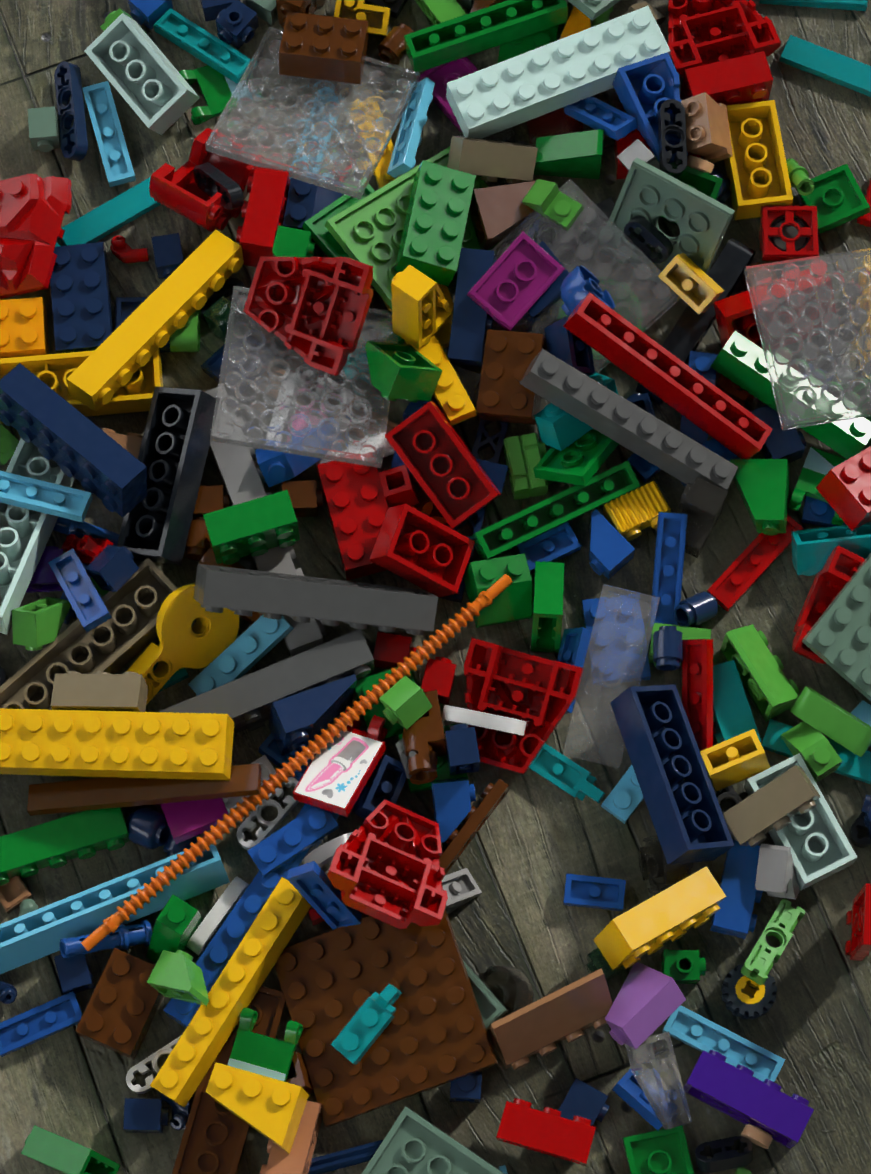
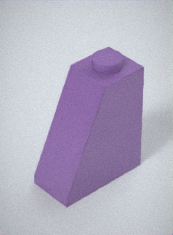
M637 962L630 970L605 1017L607 1024L611 1028L609 1033L618 1044L623 1045L625 1043L637 1049L686 998L672 977Z

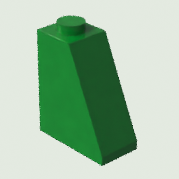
M597 129L536 138V148L538 150L534 175L599 179L604 130Z
M730 459L731 463L738 466L733 480L757 533L769 536L786 533L790 475L788 459Z
M535 562L531 651L559 653L563 618L564 563Z
M172 895L155 921L146 958L156 964L163 950L174 953L177 950L186 952L189 939L203 921L199 911L177 896Z
M34 1125L31 1133L27 1136L25 1146L21 1154L63 1174H117L121 1166L90 1148Z

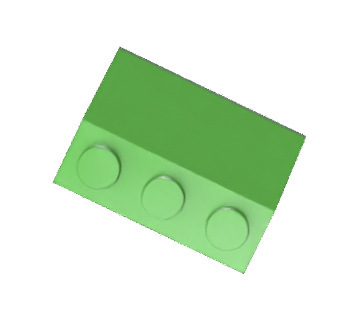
M754 625L730 630L725 634L720 650L727 661L735 660L742 685L764 720L767 722L792 708L798 698V687L792 679L788 680L782 671L784 666L777 655H772L767 648L769 644L764 633L761 630L757 631Z

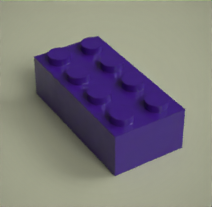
M703 1050L681 1091L745 1125L751 1124L766 1131L772 1136L774 1141L789 1149L795 1146L814 1111L813 1108L808 1106L810 1102L796 1094H793L792 1097L780 1091L782 1087L771 1080L765 1079L762 1082L753 1077L754 1072L743 1065L738 1064L737 1067L726 1063L727 1058L717 1051L710 1050L708 1053Z

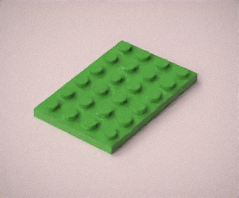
M450 146L426 161L447 167ZM420 164L328 219L325 227L351 259L373 266L371 285L391 310V281L398 273L395 271L414 177ZM476 175L473 189L488 187L481 180V177ZM469 212L461 248L480 249ZM520 229L511 234L510 236H508L507 238H505L504 240H502L501 242H499L498 244H496L495 246H493L492 248H490L489 250H492L496 246L500 245L507 239L517 234L520 231Z

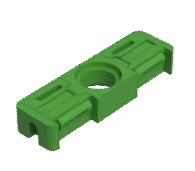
M787 899L781 900L741 968V973L759 985L765 984L774 963H777L793 936L792 932L797 923L805 915L804 909L799 906L796 909L791 906L792 902ZM766 936L778 938L780 947L774 948L768 945Z

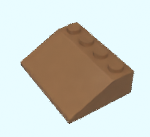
M602 969L491 1023L489 1037L505 1069L511 1066L514 1070L520 1069L530 1063L529 1057L540 1053L541 1057L557 1049V1043L567 1039L568 1043L573 1042L584 1036L583 1030L591 1026L598 1029L607 1024L605 1017L613 1003Z

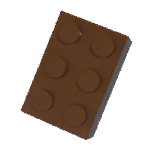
M287 11L279 49V75L361 84L368 48L369 21Z
M487 329L476 413L482 420L537 425L534 415L540 412L542 397L520 385V382L537 354L542 349L547 351L546 337L543 334Z
M114 948L75 1030L80 1037L135 1060L164 997L147 983L155 965Z

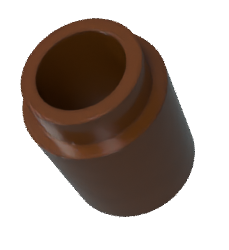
M402 23L399 26L393 27L378 45L380 58L387 64H399L406 56L404 35L414 31Z
M193 517L184 557L200 561L212 546L204 517Z

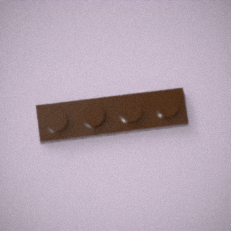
M500 778L495 785L489 783L480 796L483 798V801L477 808L471 807V811L463 819L466 823L460 831L455 829L445 843L448 847L439 858L440 867L444 868L445 875L508 793L509 785Z

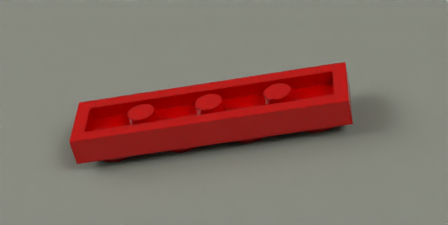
M787 514L786 533H778L773 536L760 533L712 584L707 592L716 599L723 609L729 612L791 545V531L803 530L804 528Z
M713 639L683 640L682 704L700 751L713 746Z

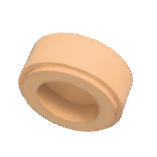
M688 155V167L708 174L712 173L713 163Z
M746 1124L741 1133V1136L748 1138L752 1143L765 1149H769L773 1140L769 1133L751 1124Z

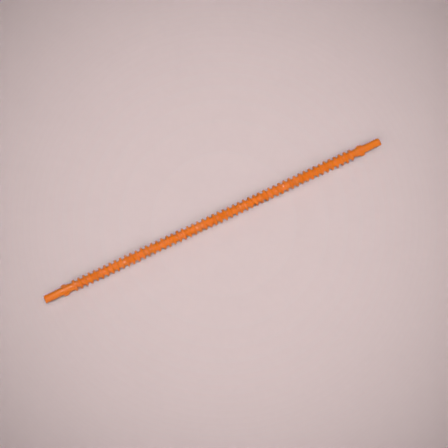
M504 574L486 591H481L472 603L467 602V608H460V614L454 613L455 618H449L447 625H441V630L436 629V635H429V641L423 640V646H417L416 652L411 651L409 658L404 657V663L398 662V668H391V674L385 673L384 680L378 679L379 684H373L371 691H365V696L360 695L359 702L353 701V707H346V713L340 712L341 717L339 719L334 718V723H328L326 730L321 729V735L315 734L314 741L308 740L309 745L307 747L301 746L302 751L300 753L296 751L294 758L289 757L287 764L282 763V769L276 768L275 775L269 774V780H262L263 785L261 786L260 795H251L248 798L244 796L242 803L237 802L235 809H229L230 814H223V820L217 819L216 826L210 825L211 830L209 832L203 831L204 836L202 838L197 837L195 844L191 842L189 849L184 848V854H177V860H170V866L164 865L163 872L157 871L158 876L156 878L150 877L151 882L149 884L144 883L142 890L137 889V895L131 894L130 901L124 900L123 907L117 906L116 909L118 911L104 919L103 924L81 942L82 946L89 952L111 932L114 933L123 921H130L129 916L131 914L137 915L136 910L138 908L142 910L145 902L149 904L150 897L156 898L157 891L163 892L164 889L162 887L164 885L170 886L169 881L171 879L177 880L176 875L178 873L182 875L185 867L189 869L191 862L196 863L198 856L203 857V851L209 852L210 845L216 846L217 839L223 840L222 835L224 833L230 834L229 829L231 827L235 829L237 822L242 823L244 816H250L249 811H256V805L262 806L263 799L269 800L268 795L270 793L275 794L277 787L281 789L283 782L288 783V777H295V771L301 772L302 765L308 766L307 761L309 759L314 760L315 754L320 755L322 748L327 749V743L333 744L334 737L340 738L341 731L347 732L346 727H352L354 720H360V715L365 716L366 709L372 710V704H379L378 699L404 676L410 677L411 670L417 671V665L422 666L424 659L429 660V655H435L437 648L442 649V643L448 644V638H454L455 632L460 633V628L467 627L468 621L473 622V616L479 617V611L491 605L493 599L513 583L512 579L507 574Z

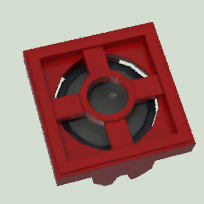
M761 206L759 250L762 251V261H777L782 264H792L797 261H818L817 206ZM780 216H785V217L779 218L778 220H776L775 222H773V221H774L775 219H777L778 217H780ZM794 216H796V217L802 219L803 221H805V223L808 225V227H807V226L804 224V222H802L801 220H799V219H797V218H794Z

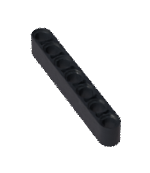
M733 238L728 241L707 274L725 290L716 301L731 296L741 280L743 270L751 264L756 254L755 250ZM714 303L706 312L698 314L687 305L662 347L687 364L690 351H696L716 319ZM638 383L635 392L640 394L648 393L651 401L659 406L663 403L662 399Z

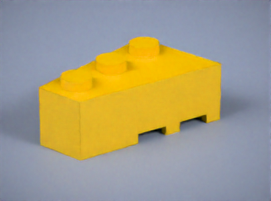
M409 265L403 272H398L391 281L392 331L417 349H420L453 315V310L448 307L449 303L443 298L444 294L437 282L413 266Z
M215 1062L205 1092L216 1102L290 1154L309 1094L302 1086Z

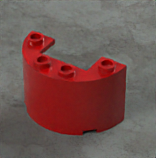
M208 127L194 139L189 160L175 171L173 166L165 163L151 175L149 185L150 196L158 203L210 232L215 230L222 231L232 217L237 218L239 216L242 206L227 210L220 205L223 194L217 192L214 196L210 197L203 192L195 182L194 167L207 162L211 163L240 186L245 200L248 195L247 183L249 176H254L256 166L261 167L264 158Z

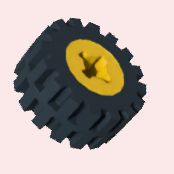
M740 964L732 969L724 979L721 989L722 1001L725 1002V1007L734 1016H739L745 1020L757 1019L766 1014L773 1006L777 993L776 981L774 977L768 974L765 984L759 985L741 973L743 965Z

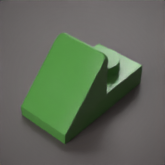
M541 179L536 180L522 200L523 204L567 231L584 209L582 204L559 191L558 185L555 182Z

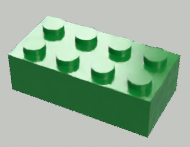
M422 160L414 177L395 266L396 272H403L411 265L437 282V284L449 286L457 272L476 175Z

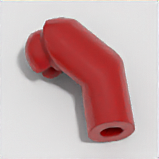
M119 235L111 239L110 249L123 263L149 261L148 248L132 249L125 243V238Z

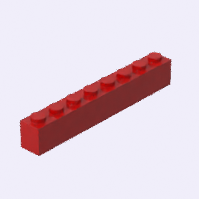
M590 292L575 307L563 327L739 458L750 459L759 452L773 429Z

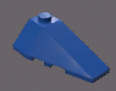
M668 52L618 68L612 83L627 114L636 118L638 131L658 161V112L666 100L674 99L679 102L682 100L680 99L679 74ZM669 109L667 111V113L670 114L669 125H673V120L676 115L673 114V111ZM672 133L665 135V139L669 144L677 145L680 143L677 135ZM676 153L672 154L669 164L674 162Z

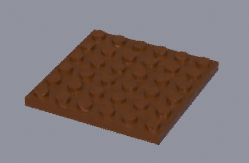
M444 910L439 925L421 927L411 922L407 929H398L368 916L361 919V924L339 927L285 948L274 965L291 1020L303 1025V1031L298 1042L317 1102L321 1103V1115L325 1127L347 1121L498 1064L446 910ZM388 984L394 985L402 994L392 1005L397 1009L393 1014V1020L358 1064L351 1063L331 1045L368 997H371L374 992L380 994Z

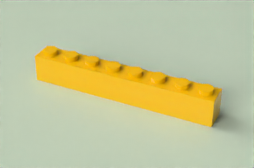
M215 230L66 379L70 395L95 412L102 405L108 404L113 394L121 386H125L131 380L132 375L140 367L145 366L159 348L167 344L170 336L177 329L183 328L188 318L196 310H200L205 305L207 299L214 292L219 291L233 273H237L244 263L241 245Z
M281 877L209 991L207 1006L200 1005L150 1085L184 1108L238 1024L242 1009L248 1008L311 907L307 900L287 879Z

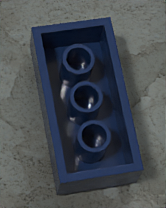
M96 242L55 247L53 253L57 255L50 279L56 353L96 350L114 332L108 259L104 243Z

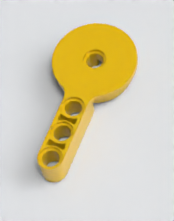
M195 583L177 588L163 601L156 619V631L160 641L159 646L152 642L126 671L142 674L148 685L146 705L176 671L181 668L199 669L207 667L236 640L239 630V615L234 614L235 611L223 608V613L205 611V608L201 607V604L193 599ZM196 619V623L192 627V623ZM158 662V666L153 670L154 665Z

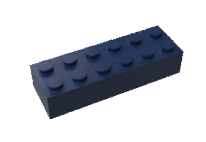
M21 363L0 380V420L5 425L14 427L25 442H32L37 446L40 453L46 459H52L60 465L65 475L78 480L85 491L91 492L92 495L95 494L101 499L103 505L110 512L115 511L123 518L147 496V466Z
M676 685L629 687L610 704L667 864L675 865L714 861L731 849L734 843Z

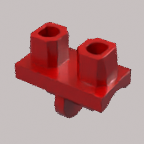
M69 534L61 549L67 552L74 548L81 562L89 565L107 545H113L114 543L108 539L93 538L90 535H84L82 538H79L75 534Z

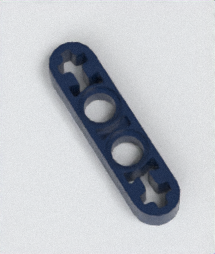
M63 61L58 64L54 74L61 150L65 158L81 161L86 156L88 150L81 72L78 65Z

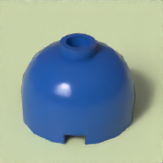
M582 265L574 268L562 282L560 295L564 302L561 306L563 311L569 317L575 307L589 292L614 309L616 306L607 290L602 291L598 285L600 281Z

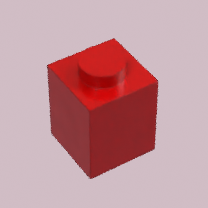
M406 465L379 472L384 496L390 507L404 503L410 506L419 504L414 481Z
M378 632L373 653L375 667L390 670L391 668L398 667V662L404 663V657L409 658L411 651H417L416 647H412V637Z
M435 657V659L427 660L421 685L424 693L437 690L439 703L449 705L457 664H452L450 659L444 657Z

